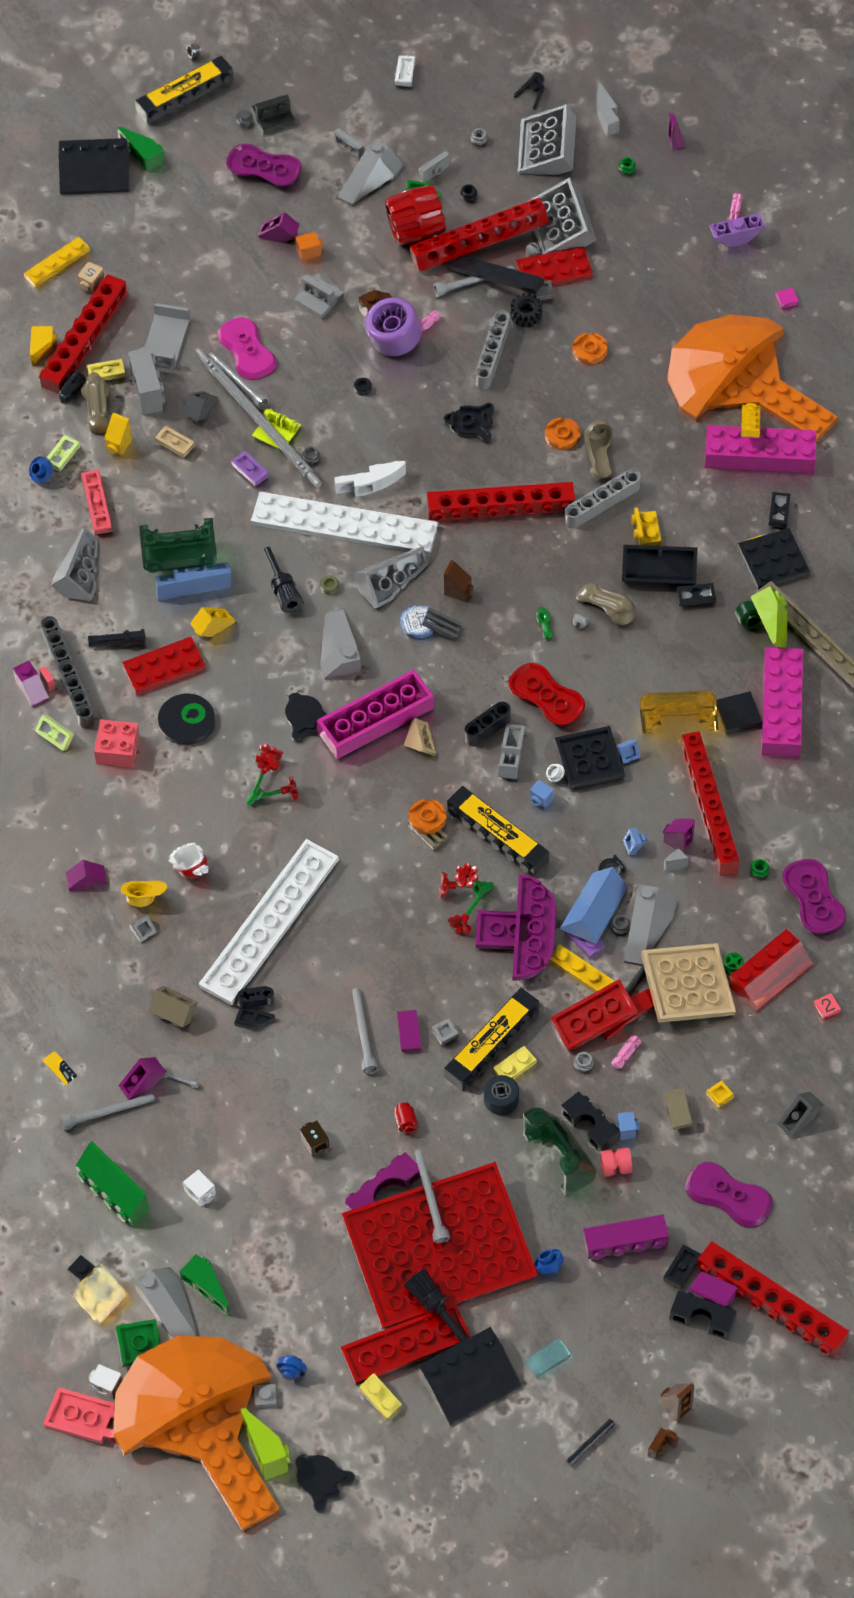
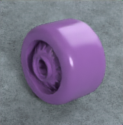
M392 297L383 299L374 304L366 315L365 329L373 347L383 355L400 356L406 354L418 344L421 338L422 326L416 310L411 303L402 298Z

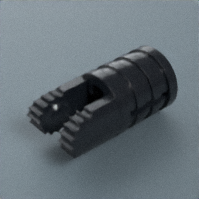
M73 371L63 383L58 398L60 402H67L86 382V377L81 372Z

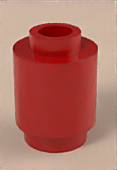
M407 1102L395 1106L394 1115L399 1131L406 1134L414 1132L418 1127V1122L413 1107Z

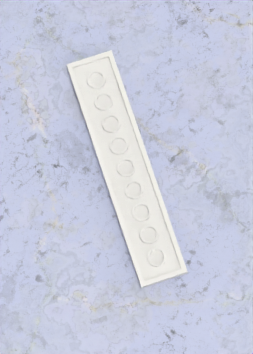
M259 492L251 519V525L404 552L423 546L428 556L431 554L438 528V522L265 492Z
M306 839L202 978L199 988L232 1006L237 1000L238 992L245 989L339 861V856Z

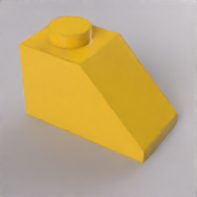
M53 326L31 327V365L38 364L54 351V344H57V333H54Z
M114 412L104 438L105 448L111 454L122 456L132 442L129 419Z
M201 607L190 624L195 629L194 631L197 635L213 637L234 624L235 619L225 608Z

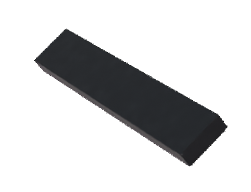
M464 255L449 260L446 264L448 270L537 294L545 283L543 277Z

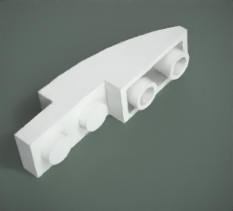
M405 460L369 466V472L366 473L361 472L354 475L335 477L336 494L354 491L355 497L384 489L406 474Z

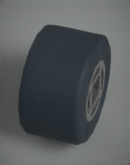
M497 1075L491 1077L484 1086V1104L488 1110L498 1115H505L517 1107L519 1103V1087L515 1080L506 1075Z

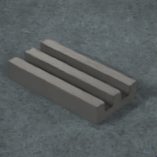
M429 607L421 625L455 641L463 623Z

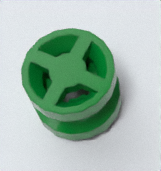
M736 952L726 955L724 969L728 976L744 964L743 956Z

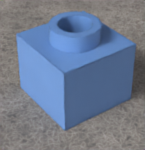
M538 780L529 790V800L533 805L540 806L545 810L554 800V789Z
M633 1111L617 1113V1127L620 1140L636 1138V1131L639 1130L638 1118L634 1119Z

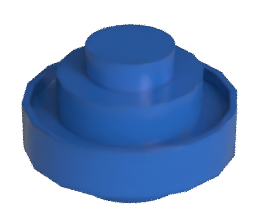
M36 457L29 467V476L36 483H46L53 472L52 462L46 457Z
M548 1249L539 1254L534 1266L540 1274H555L560 1270L564 1256L559 1249Z
M293 1355L279 1357L276 1363V1368L286 1380L292 1381L303 1377L307 1371L305 1363L299 1357Z

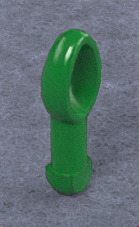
M540 607L537 610L536 618L542 625L544 638L550 640L553 637V632L549 626L550 614L547 609Z

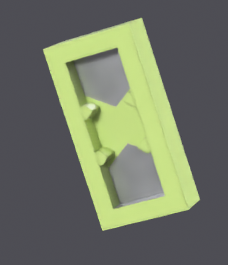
M66 435L61 438L47 456L52 462L53 469L61 472L79 449L80 443Z
M46 714L41 716L35 732L62 751L68 749L74 733Z

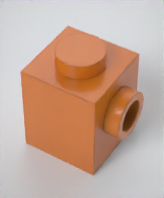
M316 232L295 237L296 249L301 261L321 256L323 242L321 238L317 237Z

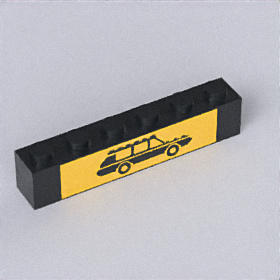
M221 55L136 99V112L147 124L156 121L160 117L185 106L206 93L233 80V68Z
M463 785L447 800V810L451 816L460 819L467 828L473 829L481 839H486L490 842L494 849L502 851L510 861H515L519 864L524 872H529L535 876L549 862V851Z
M520 988L444 1068V1078L461 1091L466 1087H470L474 1083L475 1077L487 1069L489 1062L499 1057L505 1045L509 1046L514 1040V1036L525 1029L527 1022L538 1015L540 1011L539 1000L523 988Z

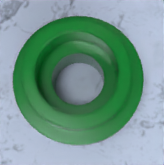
M624 157L619 162V170L623 173H632L636 169V163L630 157Z
M756 859L750 865V872L755 877L762 878L769 873V864L763 859Z

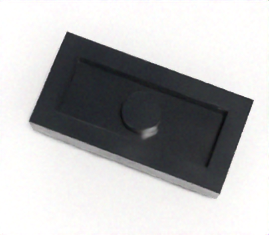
M683 1244L665 1273L663 1280L681 1290L697 1265V1259L701 1253Z

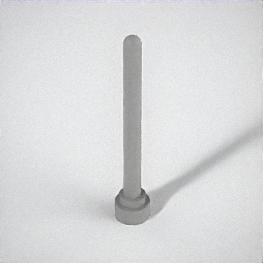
M514 266L507 267L515 270ZM472 276L447 284L445 282H437L433 284L436 296L440 297L444 296L448 290L485 280Z
M214 352L209 354V358H212L233 381L253 398V404L259 410L264 409L268 405L269 399L264 394L257 393Z
M355 988L352 993L364 1053L362 1069L365 1074H373L379 1069L378 1063L372 1057L361 993L358 988Z
M149 1094L75 1116L68 1113L60 1115L63 1129L66 1131L76 1126V1123L153 1102L155 1096Z
M416 1149L415 1157L435 1227L432 1234L434 1243H443L450 1239L449 1232L441 1222L423 1151Z

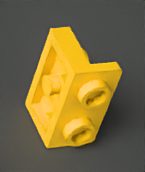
M638 507L634 508V514L631 515L632 526L635 525L636 527L634 530L635 541L638 540L639 545H661L656 511L639 513Z

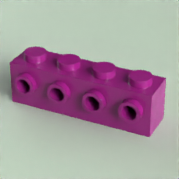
M664 1214L583 1229V1240L587 1258H593L594 1260H599L609 1255L621 1256L631 1251L636 1253L642 1252L648 1248L660 1249L668 1245L669 1240Z

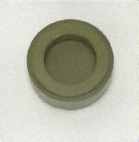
M334 576L322 578L320 581L321 591L328 595L336 593L339 589L338 579Z

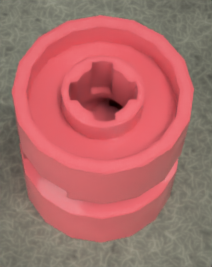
M629 1147L619 1148L616 1152L612 1150L600 1151L601 1168L604 1177L615 1176L617 1172L621 1175L632 1173Z

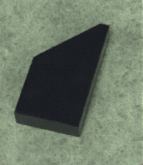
M240 1007L234 1025L254 1031L275 1021V1015Z

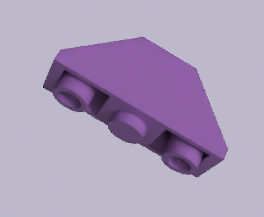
M760 213L710 224L709 227L716 241L729 247L749 243L765 229V224Z

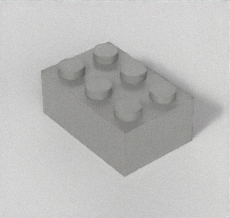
M149 347L129 351L130 372L142 415L163 411V403H166L163 393L164 387L159 379V369L154 365L156 364L154 353H150Z

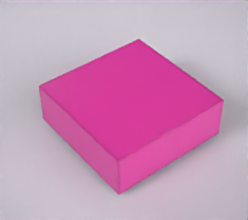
M793 287L776 292V298L782 309L799 304Z

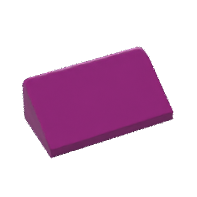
M700 1272L689 1291L725 1307L734 1301L737 1287L705 1272Z

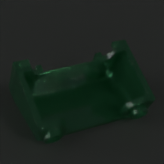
M204 518L201 526L195 524V530L158 533V529L151 531L148 525L139 526L144 570L149 573H156L158 571L213 566L217 562L213 518Z
M539 1107L532 1108L523 1113V1136L527 1142L538 1140L541 1145H544L551 1141L561 1155L559 1167L564 1174V1183L560 1186V1190L565 1197L595 1180V1166L560 1117Z

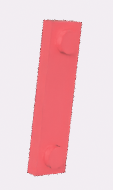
M99 470L81 473L94 534L112 532Z

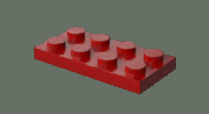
M584 246L516 260L518 271L543 277L544 281L550 280L552 285L593 277Z
M192 636L122 662V666L136 695L206 669Z
M618 979L550 1018L570 1052L638 1014V1011L622 982Z

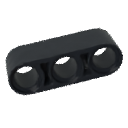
M504 701L498 702L467 723L464 728L466 744L477 746L506 726L511 720L510 705Z

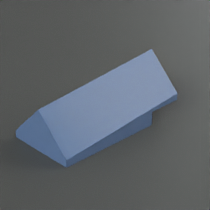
M228 562L173 567V574L155 576L157 599L160 601L231 587V568Z
M614 867L592 873L560 930L594 944L598 942L628 890V886Z

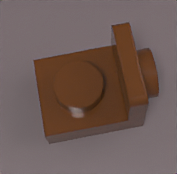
M660 1428L648 1448L647 1456L655 1459L658 1453L662 1455L667 1444L676 1448L679 1443V1437L670 1429Z

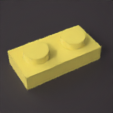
M122 359L87 365L88 375L98 373L104 381L126 377Z
M523 1046L493 1067V1072L496 1075L509 1076L514 1080L535 1065L537 1059Z
M374 1373L358 1387L359 1391L384 1419H387L402 1405Z

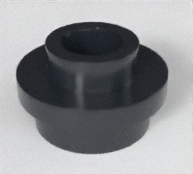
M466 184L460 190V196L466 201L474 200L477 197V189L471 184Z

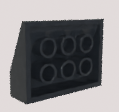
M128 138L59 141L60 194L129 192Z
M491 1327L418 1365L419 1377L449 1426L522 1387L501 1342Z

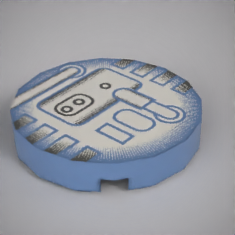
M413 605L402 612L400 624L404 634L412 636L414 639H424L433 634V630L421 625L429 608L428 606Z

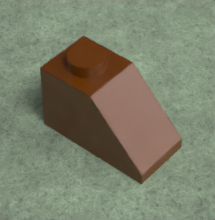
M372 290L359 297V311L366 319L368 311L374 304L383 299L392 298L390 293Z
M450 560L444 572V595L465 602L467 596H471L473 592L472 577L455 561Z

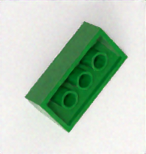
M91 1141L76 1164V1175L82 1183L86 1182L90 1185V1190L94 1195H100L104 1199L103 1202L109 1209L113 1208L117 1212V1216L122 1222L125 1223L127 1221L133 1226L150 1211L147 1194Z

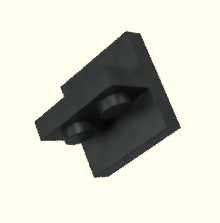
M288 94L251 106L263 135L296 125L295 118L290 110Z

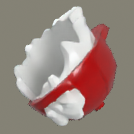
M187 843V845L184 844L182 847H177V850H174L169 856V862L172 864V867L183 878L197 879L203 874L208 873L207 858L203 854V849L196 845V843Z

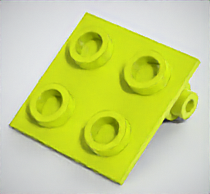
M266 409L264 411L265 418L289 443L301 427V424L297 423L294 419L287 418L286 415L282 416L281 413L274 412L273 409ZM258 426L252 437L281 450L263 429Z

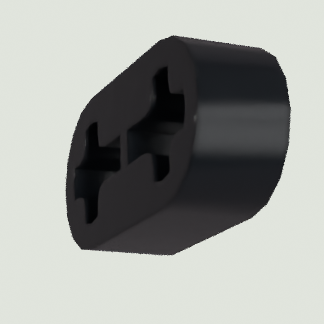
M268 986L243 989L237 994V1004L244 1009L267 1006L274 1001V991Z

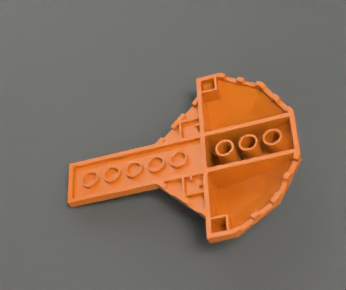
M731 314L698 323L672 348L667 383L671 387L680 411L694 421H697L707 410H714L716 407H725V409L740 408L741 405L755 403L792 429L816 430L817 442L833 426L838 418L832 412L780 380L774 342L784 333V328L769 318Z
M176 1336L137 1356L115 1392L113 1437L123 1455L125 1456L144 1446L161 1449L163 1452L178 1456L192 1457L193 1460L200 1461L242 1531L279 1512L278 1505L238 1441L243 1423L241 1409H247L254 1385H260L271 1379V1374L261 1358L222 1337Z

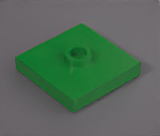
M156 1319L115 1326L122 1367L132 1366L137 1356L161 1344Z

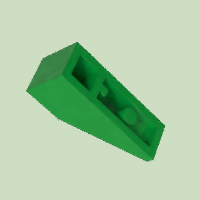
M121 126L117 128L118 138H128L130 153L146 171L164 162L163 154L165 152L160 144L158 145L153 139Z
M195 1254L180 1270L181 1280L228 1315L230 1313L229 1304L211 1266V1262L203 1256L201 1258Z

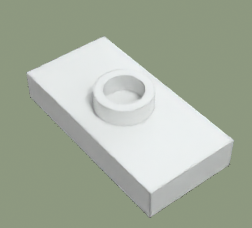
M398 57L395 85L412 87L416 57Z

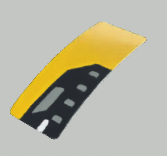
M55 1051L42 1060L64 1085H67L77 1077L75 1072Z

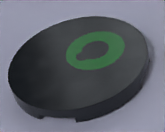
M190 693L171 697L161 706L158 713V725L163 736L171 742L187 743V745L204 740L211 733L215 721L214 710L211 704L203 697Z

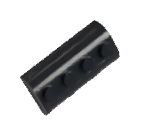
M623 545L622 582L696 585L698 547Z

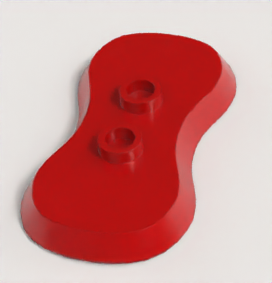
M524 664L516 669L509 678L510 690L516 696L535 703L541 709L544 716L554 724L567 725L575 721L585 709V701L582 695L575 690L558 684L552 678L549 671L540 664Z

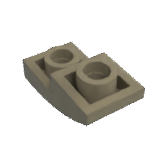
M684 1088L664 1092L673 1130L693 1126Z

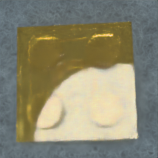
M98 1264L71 1293L97 1323H101L128 1294L102 1264Z

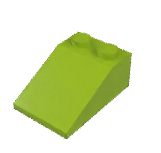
M769 586L750 597L773 645L776 648H786L788 612L785 606H787V602L778 590L775 591Z
M246 1408L241 1409L243 1426L264 1479L268 1480L289 1472L288 1464L291 1461L286 1443L282 1444L280 1438Z

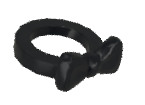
M616 854L613 855V858L603 860L598 867V871L603 870L606 864L617 863L619 865L617 870L619 875H621L622 871L624 873L627 871Z

